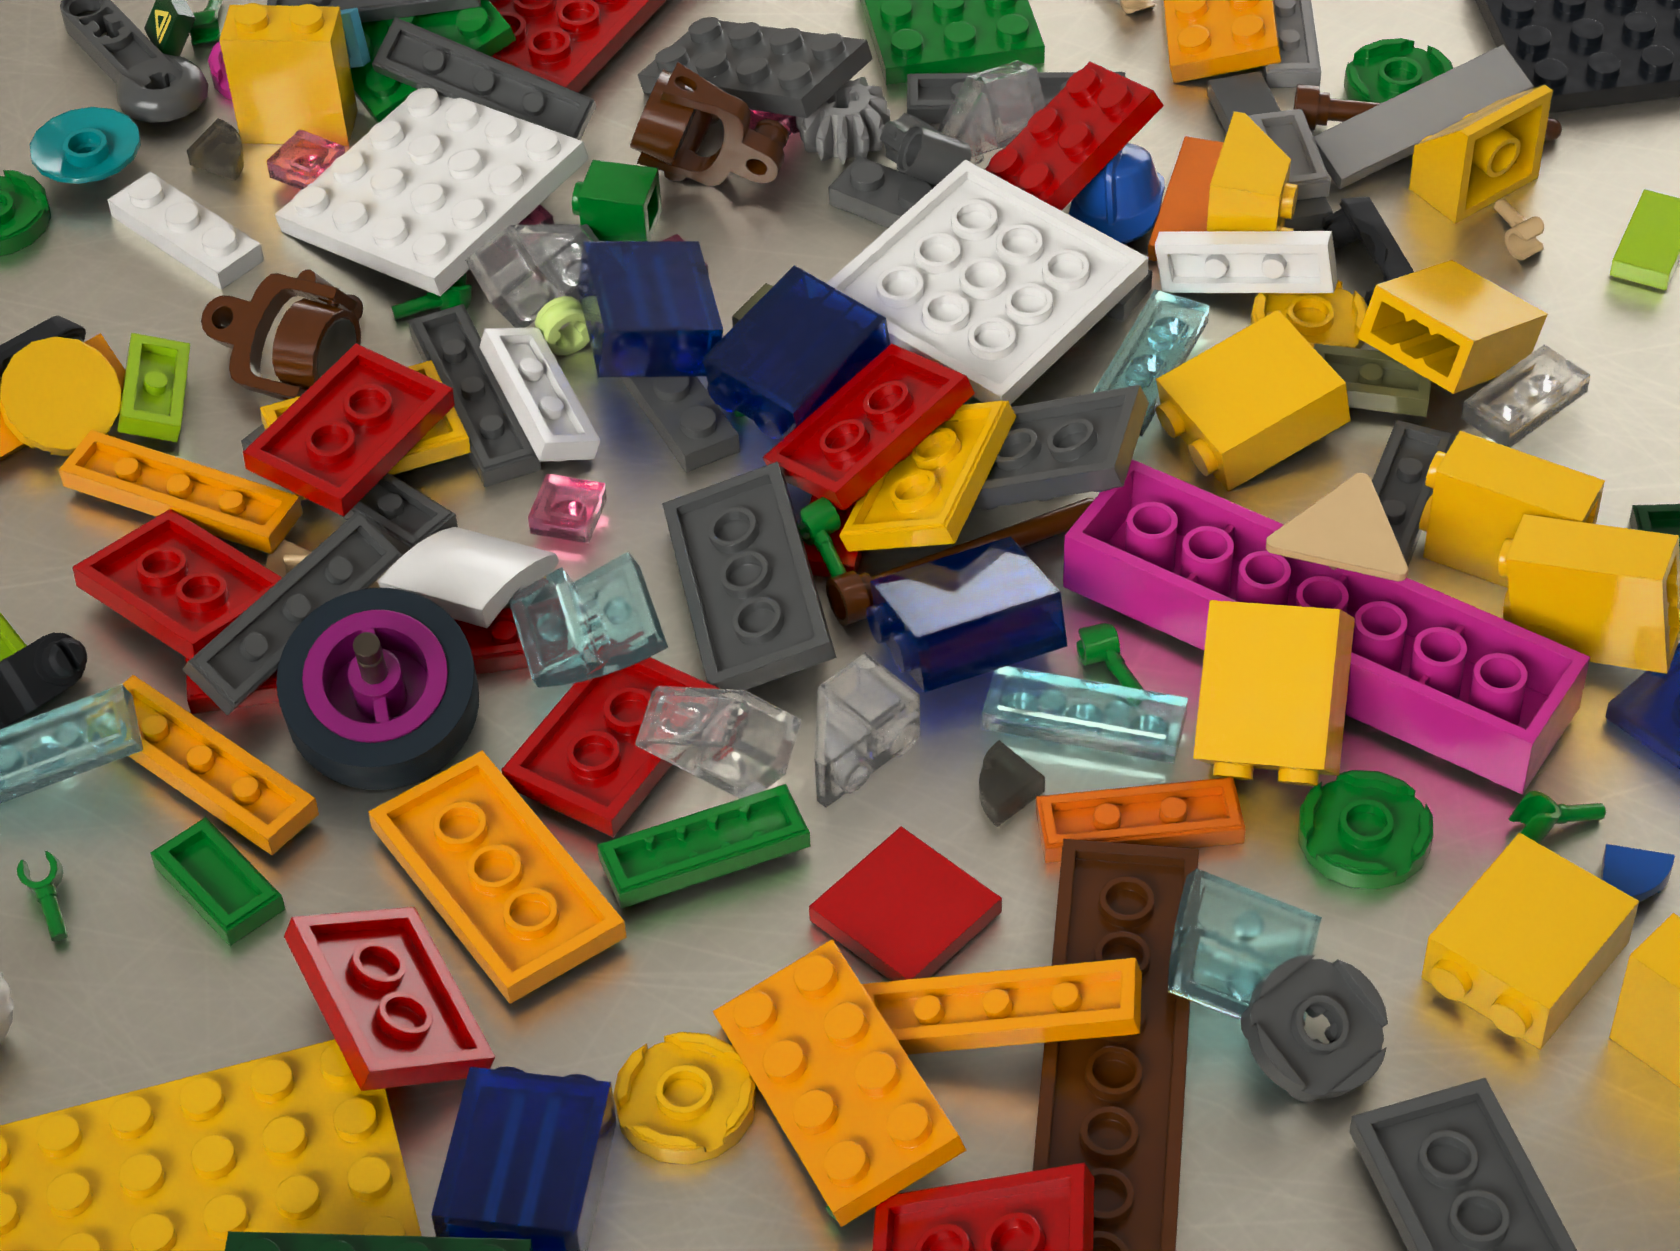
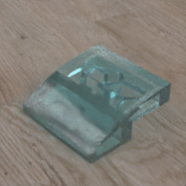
M629 551L575 582L561 567L515 593L509 600L532 680L539 688L577 683L604 676L643 661L668 648L641 567Z
M1196 868L1186 876L1180 900L1169 961L1168 992L1241 1020L1242 1013L1249 1006L1252 992L1262 978L1291 958L1300 955H1313L1322 917ZM1306 1011L1304 1012V1015H1303L1304 1021H1306V1017H1307V1012H1306Z

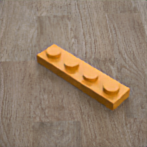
M91 430L58 469L64 487L156 517L172 509L214 536L269 554L274 553L303 514L300 496Z
M132 675L86 713L91 731L270 855H274L319 815L315 797L135 675Z
M1136 958L862 984L907 1055L1140 1034L1142 972Z

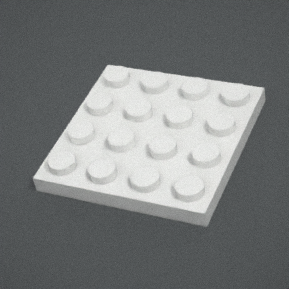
M421 88L409 94L404 102L381 122L374 125L347 152L335 159L330 167L306 188L300 190L289 203L275 214V217L283 233L441 296L589 158L584 142L467 99L449 98L438 95L436 90L432 88Z
M965 159L817 291L818 307L886 347L892 343L966 375L975 392L973 397L981 402L1009 401L1011 405L1148 275V257Z

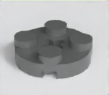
M1300 955L1283 962L1257 984L1252 992L1249 1006L1242 1013L1240 1021L1241 1030L1248 1040L1249 1047L1257 1064L1276 1085L1287 1090L1290 1096L1301 1102L1337 1098L1351 1092L1368 1081L1376 1073L1384 1060L1387 1047L1382 1049L1384 1041L1383 1027L1388 1024L1383 1000L1375 986L1360 970L1338 959L1331 963L1323 959H1312L1315 955ZM1305 1011L1312 1018L1323 1014L1328 1019L1330 1026L1326 1028L1324 1034L1329 1044H1322L1318 1039L1312 1040L1307 1035L1304 1029L1306 1024L1303 1019Z

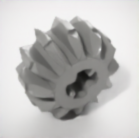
M860 77L854 81L849 80L808 118L796 117L797 129L800 131L801 140L804 142L805 151L818 152L821 161H826L832 157L839 158L844 165L847 158H857L858 156L867 158L868 151L876 152L882 150L883 142L880 140L886 122L890 121V110L887 109V101L883 96L882 88L879 86H868L866 78Z

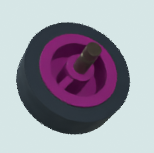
M369 588L333 598L316 608L296 627L283 649L278 665L277 695L295 746L313 768L324 776L346 786L367 790L395 789L411 785L433 775L449 763L462 749L472 732L477 718L479 686L471 649L466 636L456 621L443 608L429 599L412 592L392 588Z

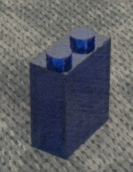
M583 241L578 292L598 377L716 376L723 326L699 241Z
M794 265L702 358L708 381L707 390L714 402L728 412L737 410L753 420L758 428L770 438L776 440L784 439L890 345L886 317Z
M1011 536L870 580L874 605L867 608V619L872 635L878 644L884 642L887 644L898 670L901 673L908 671L925 693L1068 646L1061 591Z
M507 1066L496 1069L470 1067L431 1214L436 1237L531 1239L533 1251H588L617 1123L611 1082L598 1081L581 1074L561 1077L526 1073L518 1068Z

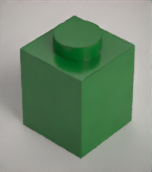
M592 160L584 182L577 181L572 195L573 214L580 216V225L587 224L600 242L648 248L662 212L658 168Z

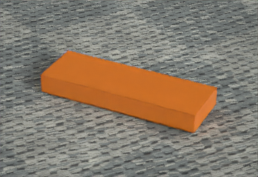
M1184 137L1148 244V260L1157 262L1155 242L1159 232L1207 231L1210 183L1224 142Z
M1230 777L1036 796V815L1045 863L1061 862L1063 839L1181 848L1243 844L1245 840L1246 829L1234 778Z

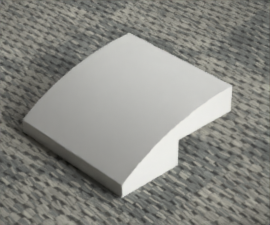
M454 526L432 534L417 543L378 580L380 588L400 589L418 594L436 603L453 619L488 628L509 600L527 604L558 565L559 560L556 553Z

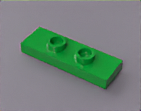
M786 784L597 845L600 863L620 909L811 847L810 832Z

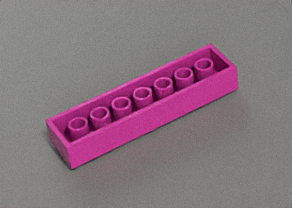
M1131 460L1124 486L1100 492L1065 534L1064 588L1201 650L1205 649L1210 600L1341 609L1355 618L1345 715L1522 795L1580 708L1590 656L1409 578L1398 582L1339 568L1333 570L1326 565L1269 553L1266 550L1267 537L1284 524L1136 460Z

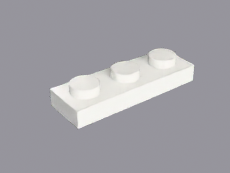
M151 171L107 199L113 218L221 290L264 261L259 242Z
M1332 231L1159 232L1155 242L1162 293H1334L1338 281Z
M538 327L485 328L479 347L539 462L595 459L600 439Z

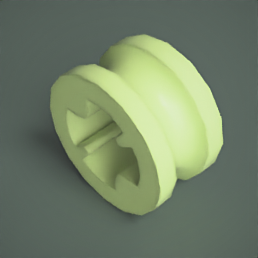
M562 296L551 300L542 307L535 319V327L540 329L552 353L557 355H570L578 352L588 344L595 331L593 320L585 312L579 300L572 296ZM568 322L570 323V324H569L568 326H566L565 328L560 329V328H561L563 325H565L566 323H568Z

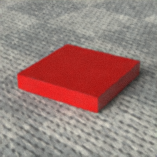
M900 826L809 906V918L812 923L890 981L928 978L1002 912V898Z

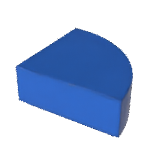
M1606 844L1602 860L1601 879L1641 902L1656 893L1659 894L1666 887L1671 875L1675 855Z

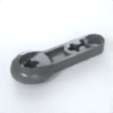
M111 0L61 1L60 10L67 33L116 83L117 102L122 112L133 119L149 123L169 122L187 116L199 108L206 99L208 83L201 69L185 57L163 54ZM87 11H97L87 16H76Z

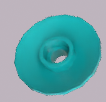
M87 107L70 110L51 118L36 131L29 145L32 164L41 175L57 182L82 184L100 181L122 171L135 159L141 142L138 126L128 115L109 108Z

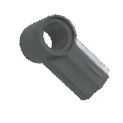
M904 113L897 120L887 121L880 137L886 148V157L897 164L899 172L935 186L965 159L971 161V148L968 143L945 135L923 120Z

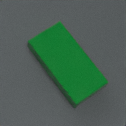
M206 817L150 852L154 867L229 946L286 910L282 895Z

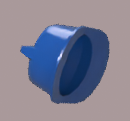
M1127 143L1072 200L1069 215L1122 244L1129 243L1141 238L1153 228L1160 211L1165 190L1164 177L1156 171L1152 156L1144 147Z

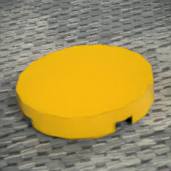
M1338 280L1334 293H1259L1254 300L1251 324L1279 310L1313 348L1314 344L1361 349L1365 342L1357 338L1366 314L1367 306L1364 298L1357 291L1354 290L1353 296L1349 291L1342 289L1343 282Z
M54 336L33 341L13 355L1 377L0 410L5 425L21 443L33 449L37 447L43 451H49L51 455L69 456L91 430L108 435L120 412L122 390L115 369L100 351L78 339Z
M678 1032L664 1036V1042L655 1044L649 1049L646 1043L632 1052L617 1074L613 1094L621 1133L637 1151L660 1162L686 1165L717 1158L738 1144L753 1122L757 1099L755 1082L733 1045L709 1034Z

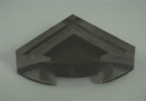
M219 118L187 149L190 165L236 181L244 168V151L241 137L232 125Z
M1000 740L984 756L979 776L981 806L990 821L998 827L1033 801L1036 796L1045 792V776Z

